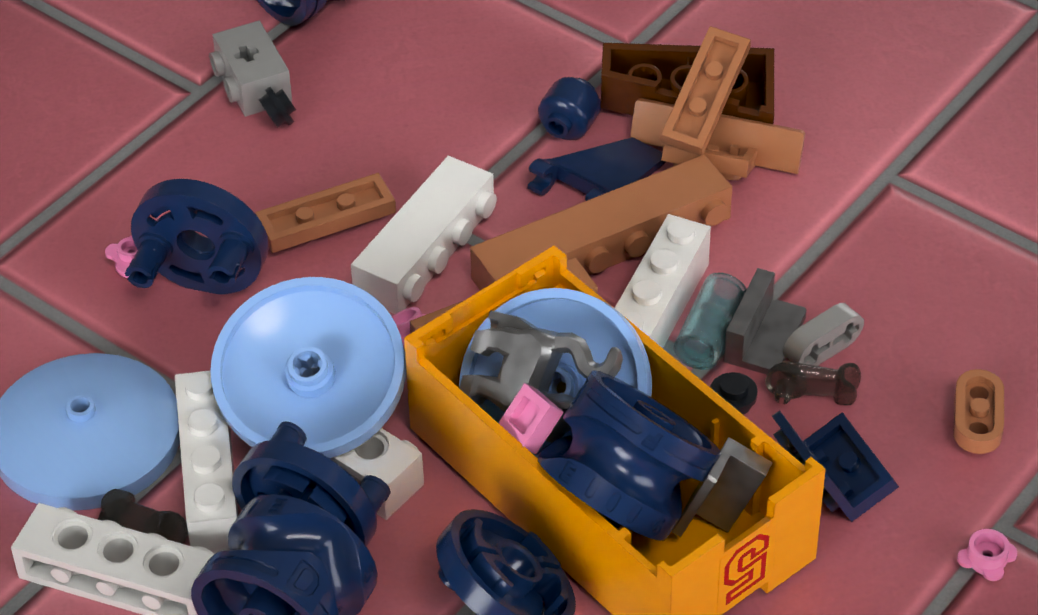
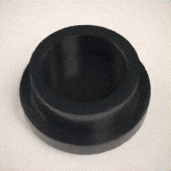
M271 87L265 89L267 94L258 100L277 128L286 122L288 125L292 124L294 120L290 114L296 111V108L283 89L276 93Z
M730 372L722 374L713 380L710 387L743 415L751 409L757 400L758 389L756 383L750 377L741 373Z

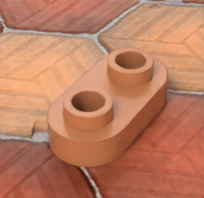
M982 369L969 370L961 374L956 382L954 395V439L962 449L976 454L992 452L999 447L1004 430V384L997 375L990 371Z

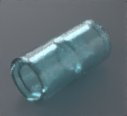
M713 273L705 279L674 343L676 356L687 366L694 369L707 370L717 364L725 347L726 330L747 290L739 279L726 273Z

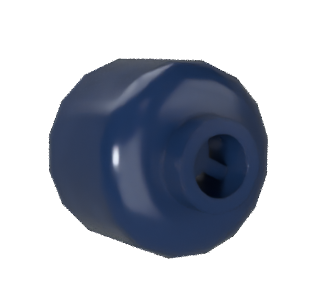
M563 77L553 83L540 102L538 117L543 127L552 136L564 140H577L587 133L601 111V101L595 88L585 79Z

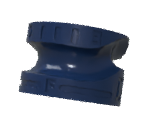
M594 370L591 371L586 382L563 416V419L571 427L572 436L569 435L555 440L545 447L537 458L540 465L551 477L598 512L640 535L658 541H665L681 517L680 482L692 478L703 482L722 453L700 430L657 400L620 379Z
M278 494L261 495L246 504L232 524L228 533V546L230 550L215 553L202 568L192 585L191 599L198 615H357L372 594L377 584L378 573L375 561L365 544L347 525L334 515L314 504L295 497Z

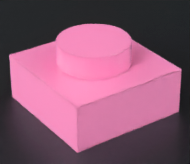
M524 383L498 423L516 438L523 447L537 454L564 412L538 389Z

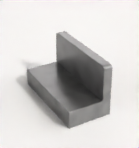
M757 268L726 330L724 362L777 377L786 360V357L783 356L784 344L788 337L803 325L807 310L805 307L774 299L775 273Z
M728 437L720 449L721 456L712 467L703 482L700 481L695 488L672 533L681 537L696 514L729 532L766 477L773 462Z

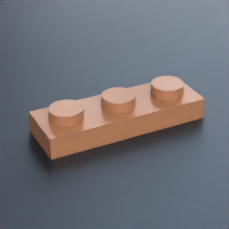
M712 26L709 27L661 133V143L699 156L704 154L751 48V39Z
M378 172L257 211L255 214L266 230L271 252L275 253L396 213V202Z

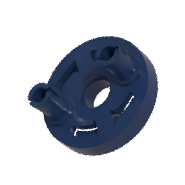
M166 180L147 190L133 214L131 234L138 251L127 267L125 276H129L127 280L139 288H149L152 286L157 272H159L170 281L188 289L214 294L235 293L250 286L258 277L268 255V236L257 215L243 201L230 192L198 180ZM170 210V212L161 216L157 221L150 217L151 215L152 217L157 218L162 213ZM197 232H200V233L204 234V235L207 236V237H204V236L198 234Z
M287 421L280 423L277 431L269 441H263L254 445L234 471L232 487L241 510L252 499L261 495L278 494L302 499L334 515L347 525L366 547L376 532V514L383 502L391 494L389 486L382 479L367 475L359 485L337 463L323 454L303 446L307 441L306 434L299 426Z
M471 509L460 512L439 535L436 543V553L440 565L438 570L439 578L448 588L455 591L462 601L477 615H542L543 602H545L544 615H574L576 600L572 586L558 559L532 531L528 533L515 523L497 514Z

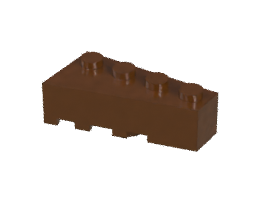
M603 42L601 109L633 116L635 102L639 98L675 104L701 46ZM750 48L721 114L764 123H774V48Z

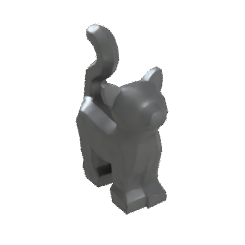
M490 310L488 318L491 322V328L475 330L470 350L484 356H490L494 352L502 354L504 357L498 377L463 375L459 388L476 404L482 405L487 399L504 412H506L524 383L538 389L564 412L545 440L552 443L562 438L566 432L571 430L570 425L563 419V416L574 398L567 394L548 393L551 380L562 354L570 353L572 355L578 373L586 379L591 371L594 370L615 377L621 369L623 357L620 349L612 347L604 362L596 363L593 360L586 340L576 334L558 333L537 328L523 318Z

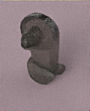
M785 361L777 363L769 369L765 378V384L768 390L774 394L775 401L778 403L780 398H784L783 404H787L791 399L799 398L803 395L833 396L836 404L852 405L857 398L861 371L855 363H846L840 366L839 369Z
M112 489L103 496L101 500L102 511L98 520L114 521L125 528L146 534L156 533L167 540L185 544L188 538L186 520L180 514L172 511H158L135 503L134 495L124 490Z

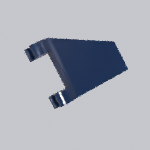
M631 137L552 159L538 158L529 166V171L537 176L528 184L527 189L543 196L550 191L558 179L587 194L585 200L588 201L650 176L665 164L666 161H661V151Z

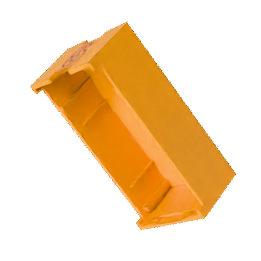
M555 245L404 337L410 428L510 521L528 533L530 531L535 533L558 559L561 568L612 615H723L758 588L769 593L816 559L826 468L812 457L805 460L804 466L631 321L629 323L642 340L648 355L652 374L651 397L700 430L719 449L722 448L727 438L730 437L773 462L766 477L729 532L697 514L681 537L671 531L665 541L650 539L620 525L580 500L559 484L544 470L535 455L526 447H523L516 438L459 388L460 370L465 352L475 330L489 316L490 310L495 311L507 301L521 294L546 288L571 289L606 302L567 269V255ZM692 478L680 482L682 512L699 484V480Z

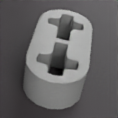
M846 303L834 305L796 329L784 344L783 356L801 371H809L851 345L863 329L864 318Z

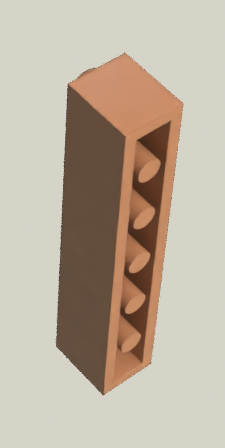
M705 154L471 246V279L479 290H482L553 245L567 255V260L576 257L588 275L600 273L611 266L646 253L668 214L708 226H715L729 219L731 216L732 185Z

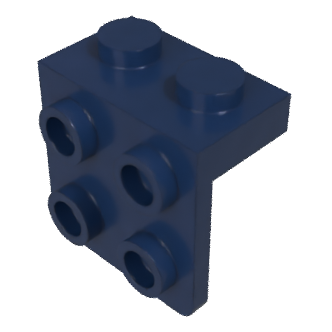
M780 410L772 415L781 428L773 435L786 451L804 466L805 460L812 457L826 468L822 500L832 513L840 507L850 521L853 522L899 488L895 480L843 412L804 441Z

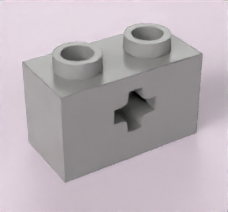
M260 20L212 34L215 51L209 53L213 72L216 77L223 76L224 88L231 103L236 101L245 117L265 111L258 99L267 94L265 89L271 87L275 93L283 89L292 102L289 70Z

